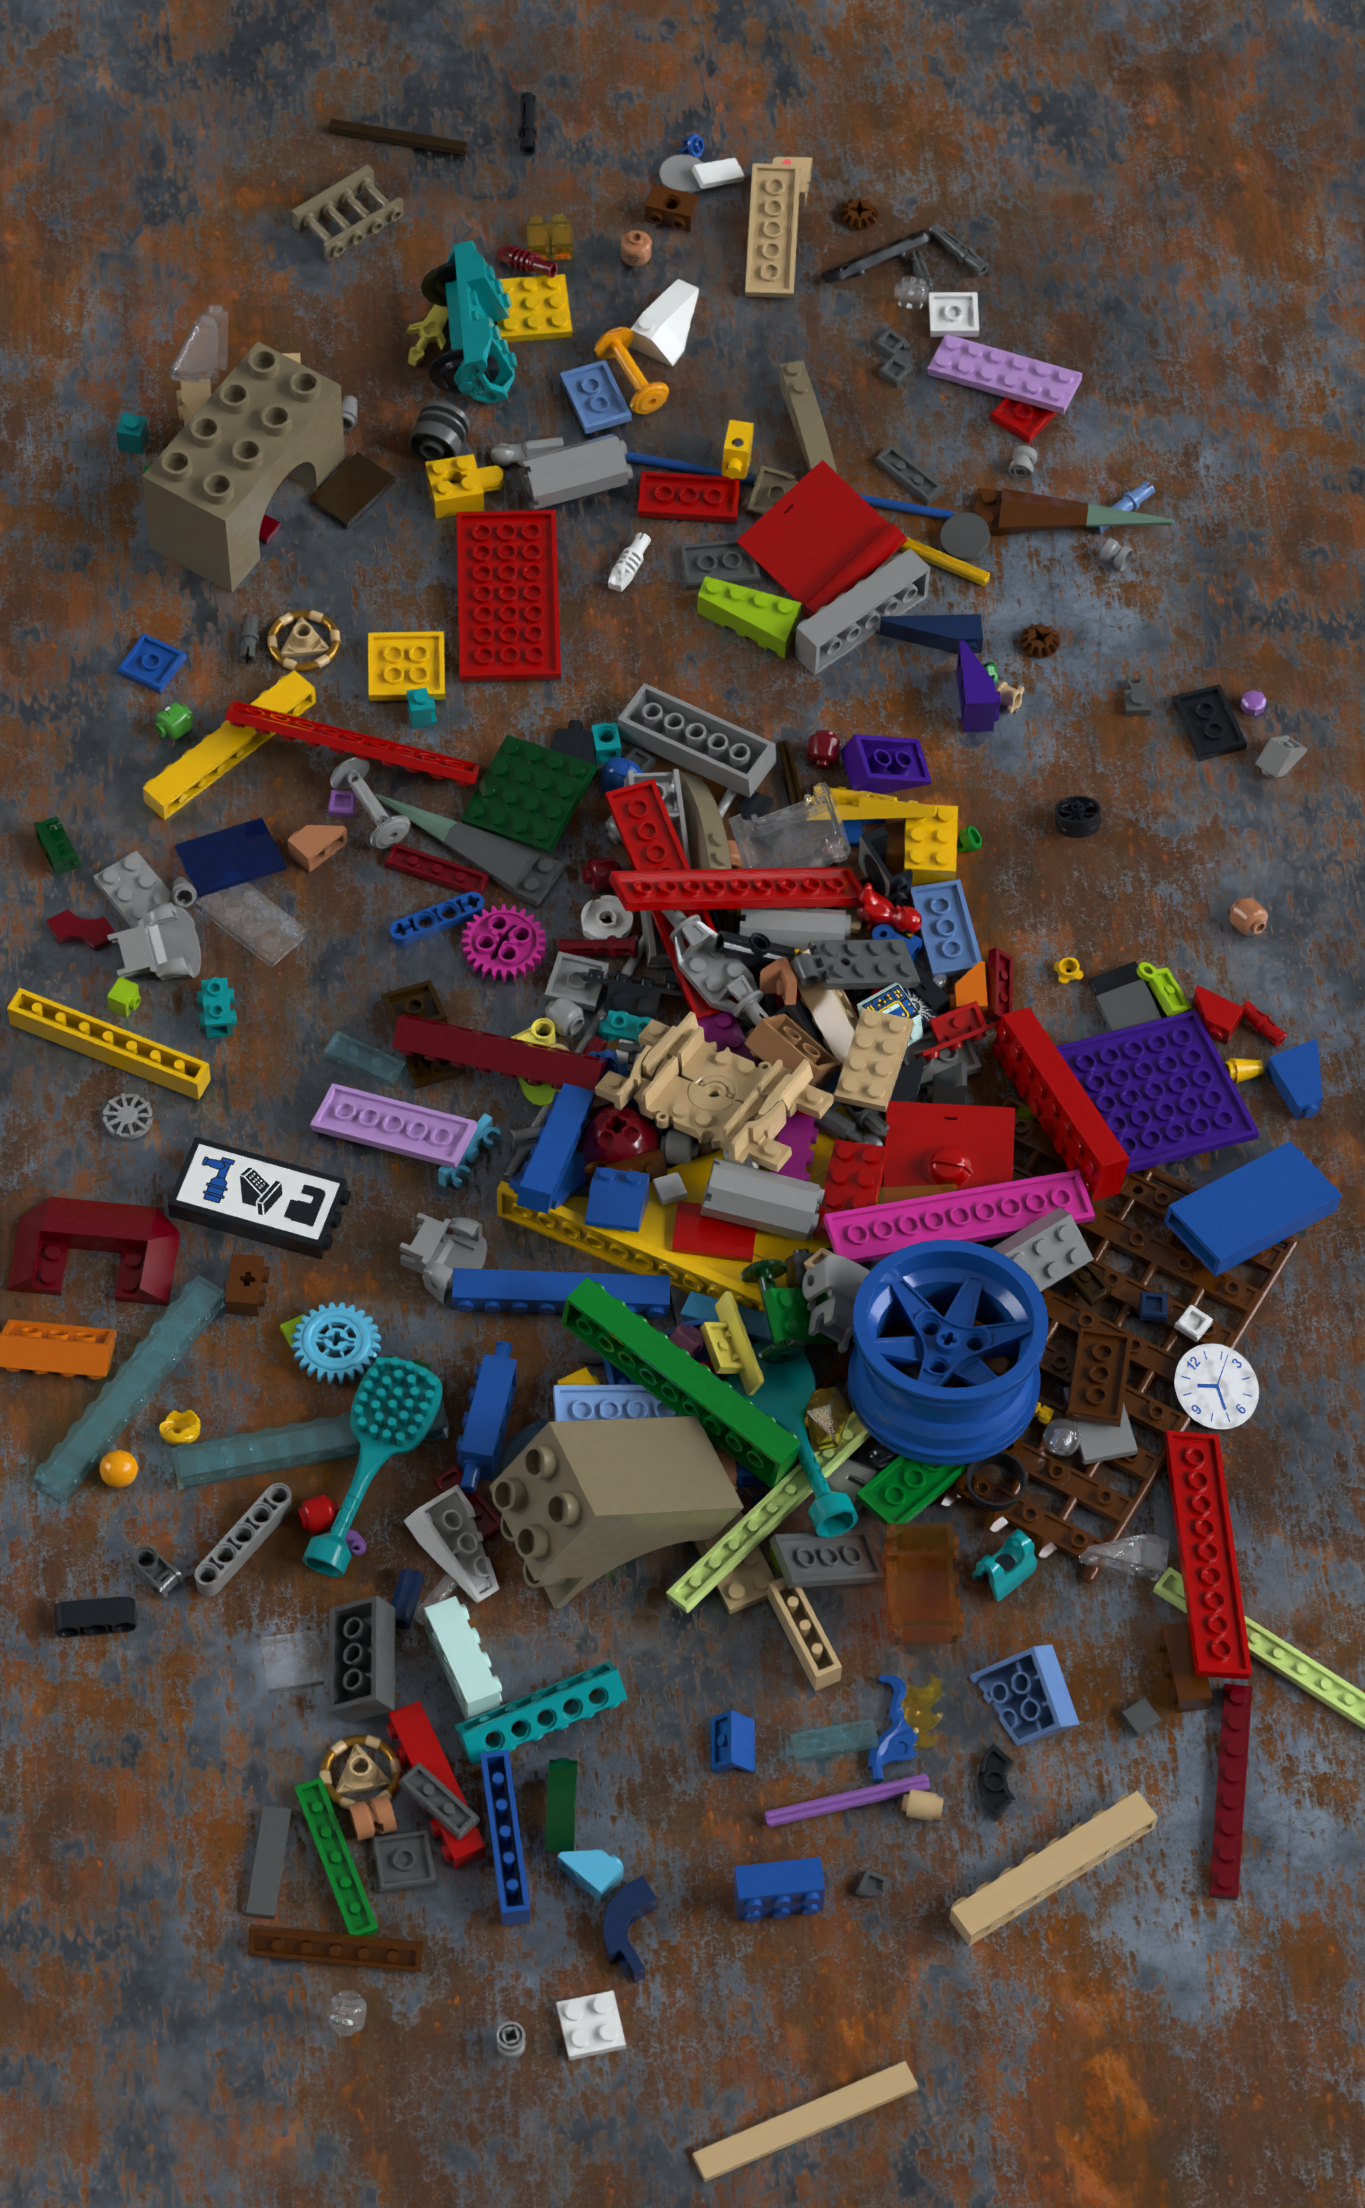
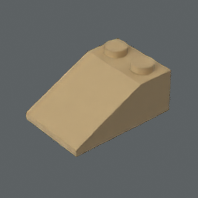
M210 378L180 380L181 390H176L177 404L180 405L178 406L179 420H184V425L190 421L211 396Z

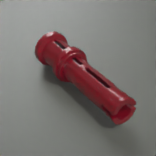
M610 935L607 939H559L558 952L572 955H607L611 959H615L616 956L638 958L639 941L637 935H632L631 938H616L615 935Z

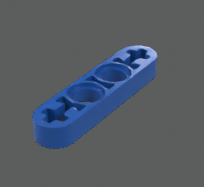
M468 892L398 919L390 925V939L397 946H405L472 920L474 914L482 915L484 899L477 892ZM472 902L474 905L477 904V907L473 908L471 905H468V903ZM445 910H453L456 915L448 919L444 918L442 913ZM422 919H428L432 922V925L428 928H422L418 925V922ZM401 930L402 932H406V935L402 936L400 933H397V931Z

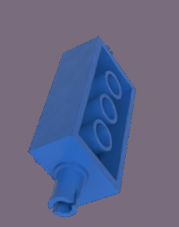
M497 1341L494 1355L484 1354L483 1362L477 1363L475 1370L476 1385L471 1387L468 1403H471L469 1411H465L462 1427H464L463 1436L459 1435L456 1451H458L456 1463L460 1464L461 1472L463 1473L459 1487L462 1492L468 1494L476 1493L479 1478L490 1481L494 1479L517 1388V1360L510 1359L513 1345L506 1341Z

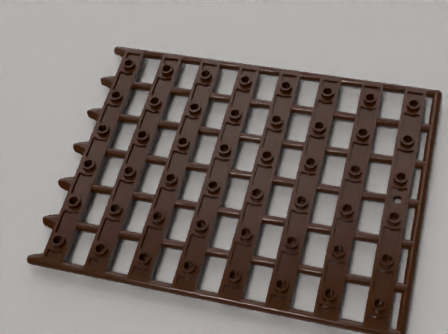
M1007 1095L999 1106L1014 1107L1037 1119L1030 1112L1028 1104L1013 1095ZM1015 1113L1014 1144L1031 1152L1022 1168L1013 1164V1181L1037 1177L1031 1174L1040 1158L1069 1171L1062 1156L1056 1152L1053 1142L1043 1132L1042 1126ZM1155 1167L1139 1170L1142 1173L1141 1176L1133 1172L1125 1174L1120 1193L1115 1195L1125 1200L1116 1217L1092 1205L1095 1213L1094 1220L1076 1224L1080 1231L1100 1241L1092 1253L1093 1260L1089 1263L1113 1289L1112 1294L1106 1298L1121 1305L1122 1308L1113 1322H1110L1075 1304L1074 1302L1079 1294L1073 1287L1070 1288L1065 1298L1048 1289L1042 1290L1041 1294L1047 1308L1049 1323L1046 1347L1039 1363L1040 1373L1070 1387L1074 1357L1049 1345L1058 1328L1078 1337L1079 1327L1133 1335L1129 1364L1145 1373L1135 1389L1126 1385L1124 1405L1128 1419L1164 1436L1167 1430L1185 1432L1193 1419L1186 1411L1182 1414L1145 1394L1154 1377L1175 1388V1371L1181 1358L1170 1353L1179 1336L1197 1345L1213 1343L1235 1350L1295 1251L1298 1242L1290 1236L1279 1242L1285 1245L1283 1249L1273 1245L1244 1261L1268 1273L1259 1289L1225 1272L1215 1277L1199 1259L1172 1246L1177 1236L1171 1229L1162 1241L1125 1222L1134 1206L1165 1220L1168 1206L1182 1199V1197L1150 1182L1152 1178L1186 1196L1198 1190ZM1140 1188L1143 1192L1135 1194L1133 1189ZM995 1238L993 1240L1001 1243L1007 1238ZM988 1240L974 1243L985 1246ZM1109 1246L1148 1265L1138 1281L1100 1262ZM1157 1270L1195 1289L1186 1306L1168 1297L1167 1321H1152L1170 1330L1161 1347L1122 1328L1132 1311L1139 1314L1140 1292L1159 1293L1147 1287ZM1204 1295L1243 1314L1234 1331L1213 1320L1211 1326L1198 1342H1195L1174 1328L1175 1323L1190 1305L1197 1308ZM976 1320L974 1321V1326L985 1325ZM899 1322L884 1331L879 1338L914 1336V1331L909 1326ZM853 1334L849 1341L848 1350L839 1353L817 1387L815 1405L810 1409V1414L805 1416L806 1428L812 1423L817 1422L833 1431L854 1411L850 1406L826 1394L837 1377L845 1382L848 1381L849 1360L855 1345ZM907 1367L896 1369L903 1373ZM993 1371L998 1377L1002 1376L1001 1374ZM952 1378L947 1388L968 1386L964 1382ZM1039 1395L1038 1402L1041 1403L1040 1406L1046 1405L1054 1410L1053 1417L1048 1424L1039 1421L1037 1416L1032 1418L1030 1422L1045 1430L1039 1442L1034 1448L1017 1439L1002 1451L1015 1456L1023 1464L1027 1473V1480L1029 1478L1067 1498L1058 1515L1056 1516L1022 1497L1013 1507L1004 1511L983 1509L969 1495L966 1473L937 1498V1503L941 1508H944L960 1498L987 1512L985 1528L988 1533L998 1532L1006 1524L1020 1529L1022 1532L1036 1538L1034 1554L1037 1559H1044L1053 1551L1058 1550L1085 1564L1083 1580L1087 1584H1092L1167 1462L1165 1445L1158 1456L1137 1446L1138 1452L1136 1455L1104 1461L1142 1481L1131 1499L1093 1479L1103 1461L1088 1464L1082 1473L1045 1454L1054 1436L1077 1448L1079 1447L1071 1420L1065 1419L1067 1410L1065 1400L1060 1406ZM871 1435L851 1455L862 1447L871 1451L879 1442ZM976 1473L971 1479L970 1485L973 1491L980 1498L989 1502H1007L1015 1498L1020 1492L1018 1477H1016L1009 1490ZM1077 1504L1116 1524L1106 1542L1067 1522Z

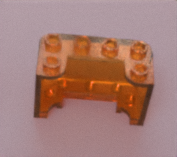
M953 1523L886 1524L883 1559L889 1645L956 1644L957 1638H962L964 1610L961 1609L960 1595H955L954 1588L959 1587L958 1570H953V1561H957L959 1535L958 1533H953Z

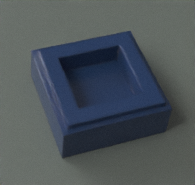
M1140 1292L1139 1320L1166 1322L1168 1293Z

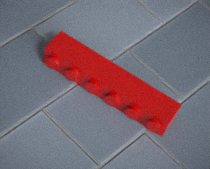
M420 1700L389 1712V1724H386V1729L390 1739H396L400 1747L396 1750L402 1765L407 1763L409 1770H411L420 1762L468 1807ZM421 1806L423 1812L427 1813L428 1811ZM430 1814L432 1821L429 1824L435 1838L440 1836L443 1843L440 1846L442 1855L446 1862L451 1861L454 1870L486 1858V1845L477 1825L459 1841Z

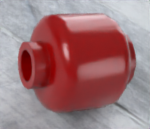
M324 1494L302 1501L301 1508L297 1510L303 1530L308 1529L311 1534L330 1530L339 1512L336 1500L331 1502L329 1497Z

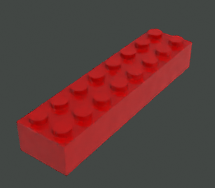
M1030 1007L1002 1014L995 1042L992 1046L994 1057L1000 1061L1007 1077L1011 1078L1017 1087L1019 1095L1025 1099L1030 1112L1040 1122L1043 1132L1053 1142L1056 1152L1062 1156L1068 1170L1080 1171L1091 1202L1119 1194L1129 1164V1156Z

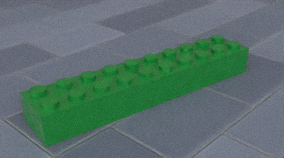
M586 1277L566 1297L561 1322L562 1326L638 1385H642L647 1389L648 1393L657 1400L662 1401L666 1407L674 1411L679 1417L697 1416L709 1440L773 1489L794 1468L801 1442L793 1432L783 1429L771 1415L761 1412L749 1398L739 1395L728 1382L721 1381L712 1374V1371L706 1365L695 1361L687 1350L677 1347L669 1340L665 1333L655 1330L643 1316L636 1315L627 1308L621 1299L614 1298L606 1292L600 1283L593 1282Z

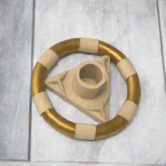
M296 610L286 613L273 623L267 636L268 650L273 659L284 668L301 672L320 669L330 663L336 656L341 643L340 632L336 624L325 614L314 610ZM305 619L321 623L329 630L330 648ZM298 620L280 653L277 644L279 631L292 621ZM324 654L311 662H297L288 658Z
M364 1734L348 1736L336 1742L324 1755L319 1770V1777L323 1780L329 1799L335 1805L348 1811V1805L357 1803V1801L342 1797L341 1795L387 1787L377 1797L387 1794L391 1800L400 1787L398 1781L402 1778L403 1774L401 1761L396 1751L384 1740ZM359 1745L380 1750L386 1755L390 1763L391 1781ZM353 1746L335 1790L332 1786L330 1774L331 1764L335 1757ZM371 1800L364 1802L370 1804Z

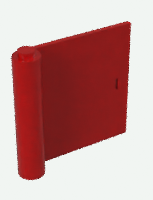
M823 459L736 540L797 602L801 603V606L805 609L803 612L808 619L814 616L821 607L828 606L834 602L841 593L850 591L860 580L870 577L876 569L908 541L895 524L888 523Z
M889 1101L886 1110V1123L889 1125V1130L885 1136V1146L888 1147L889 1152L883 1176L882 1204L957 1191L933 1185L926 1179L923 1173L925 1155L932 1148L939 1145L968 1149L976 1152L983 1158L987 1167V1176L980 1187L1013 1181L1014 1107Z

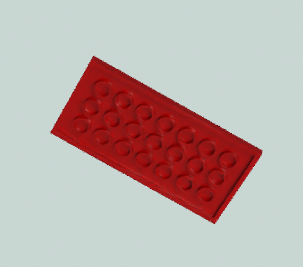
M556 510L456 512L460 682L561 680Z

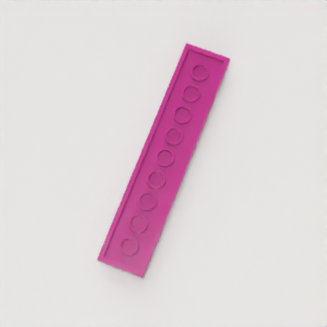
M1073 1170L825 1214L823 1221L834 1254L846 1257L856 1263L886 1258L902 1248L925 1241L961 1240L973 1243L1012 1236L1058 1207L1070 1213L1076 1224L1093 1221L1095 1213L1080 1171Z

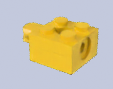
M474 454L425 462L426 483L435 519L456 516V512L484 511V492L501 490L503 487L502 469L497 465L477 468Z

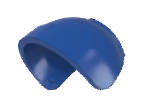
M611 757L604 764L601 771V789L605 794L606 792L623 788L627 771L633 770V773L644 772L633 761L621 757Z

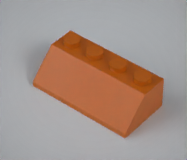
M9 1319L0 1333V1367H5L7 1371L12 1372L28 1369L36 1374L59 1372L61 1376L65 1377L80 1374L87 1375L86 1377L89 1379H101L107 1377L111 1369L117 1329Z

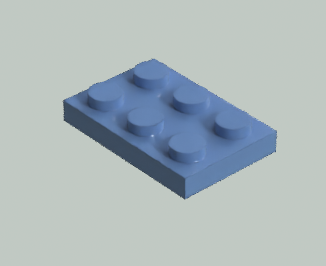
M606 360L560 373V381L585 434L632 421V414Z

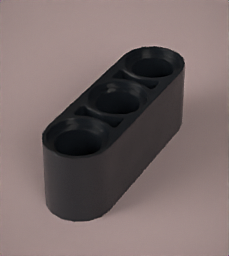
M111 1597L57 1603L54 1606L55 1634L59 1637L69 1638L131 1632L137 1627L135 1599L131 1597Z

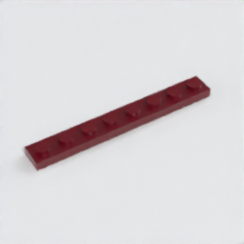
M1225 1683L1223 1688L1209 1884L1210 1898L1237 1901L1239 1896L1253 1686Z

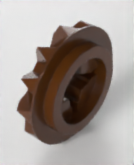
M861 197L857 200L850 198L847 203H843L840 210L842 222L852 229L863 230L870 228L878 220L879 212L877 205L872 204L870 198L867 200H862ZM857 209L862 210L860 218H858Z
M1042 622L1039 625L1031 623L1027 629H1023L1020 636L1021 648L1026 654L1035 658L1050 657L1059 649V633L1053 630L1052 625L1044 626ZM1036 635L1040 636V638H1045L1044 644L1040 640H1036Z

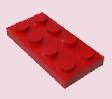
M641 471L638 517L737 523L740 479H730L714 475Z
M835 1140L824 1185L825 1192L818 1210L819 1219L813 1232L814 1240L830 1242L823 1221L825 1214L877 1205L889 1152L887 1146Z

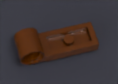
M661 1149L611 1164H607L605 1161H594L584 1167L589 1193L596 1167L649 1174V1182L668 1175Z

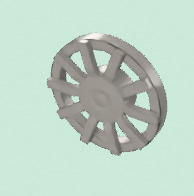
M122 1093L112 1100L110 1099L103 1111V1123L106 1130L112 1136L119 1139L130 1140L138 1138L149 1130L153 1122V1112L150 1103L138 1094ZM126 1100H132L130 1106H127ZM122 1101L123 1107H120L116 1103ZM136 1102H139V1103L142 1104V1105L138 1106L137 1108L134 1107L135 1104H136ZM113 1106L115 1109L118 1110V1112H113L109 1110ZM144 1108L148 1111V1113H138ZM107 1116L117 1117L110 1122L107 1120ZM139 1118H148L146 1124H143L139 1121ZM119 1123L117 1131L111 1127L112 1125ZM136 1125L141 1127L139 1131L134 1132L133 1127ZM123 1128L129 1129L130 1133L121 1132Z

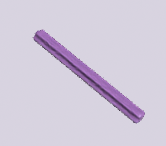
M920 1774L764 1812L765 1823L768 1827H773L904 1796V1794H910V1789L925 1791L930 1788V1782L926 1774Z

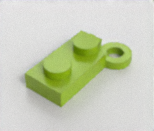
M1147 962L1139 964L1137 967L1138 975L1143 980L1151 981L1148 985L1168 1017L1192 1010L1190 1003L1168 968L1156 969Z

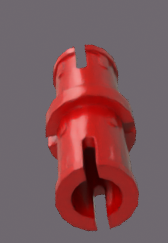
M1249 1000L1241 1006L1244 1007L1242 1017L1254 1026V1030L1257 1033H1262L1276 1047L1285 1041L1288 1034L1272 1021V1017L1268 1014L1265 1015Z

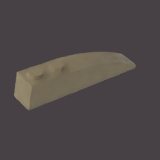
M804 361L779 364V386L808 471L810 472L823 459L837 473L825 425Z
M679 771L692 870L732 869L723 821L709 788L701 777Z

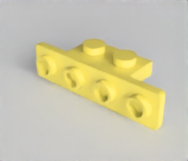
M726 1291L715 1304V1310L720 1322H704L700 1327V1331L715 1372L718 1374H739L746 1394L754 1395L764 1382L763 1373L760 1370L754 1349L746 1332V1327L738 1311V1305L734 1300L732 1292Z

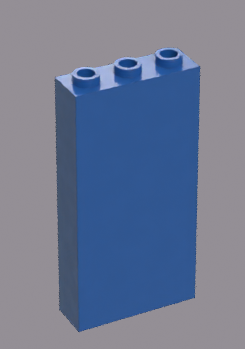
M1289 1141L1170 1204L1164 1223L1216 1277L1336 1212L1342 1194L1305 1157L1304 1153Z

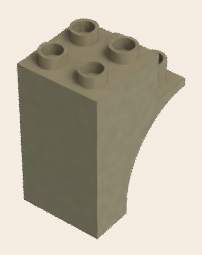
M697 1416L548 1422L489 1486L494 1505L502 1513L500 1521L501 1532L508 1541H515L517 1552L525 1560L523 1576L526 1583L532 1588L544 1587L554 1608H563L575 1595L593 1581L643 1554L677 1543L713 1539L744 1508Z

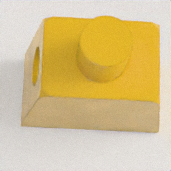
M729 420L723 450L722 476L730 479H746L751 462L754 423ZM735 439L742 440L743 445L736 447Z

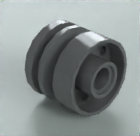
M443 401L425 403L416 420L417 423L408 438L410 451L423 462L457 457L461 444L470 429L468 417L463 411L450 403Z

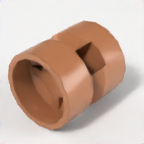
M387 1794L372 1798L370 1804L361 1801L348 1805L357 1841L372 1838L377 1831L381 1835L397 1831L393 1809Z

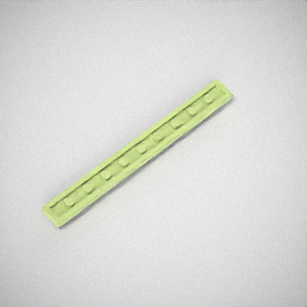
M854 1411L813 1450L825 1479L871 1436L860 1423ZM800 1463L666 1592L668 1599L688 1613L813 1492Z
M1169 1567L1154 1586L1153 1592L1187 1613L1182 1574ZM1244 1615L1251 1656L1365 1729V1693Z

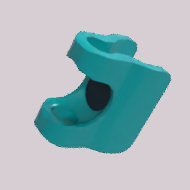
M1016 1529L1007 1537L1003 1547L992 1556L987 1554L977 1562L976 1569L972 1572L971 1577L978 1581L988 1574L989 1585L994 1594L993 1598L998 1602L1001 1601L1036 1570L1037 1560L1034 1555V1543L1020 1529Z

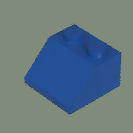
M596 1167L590 1186L585 1225L639 1232L649 1201V1174Z

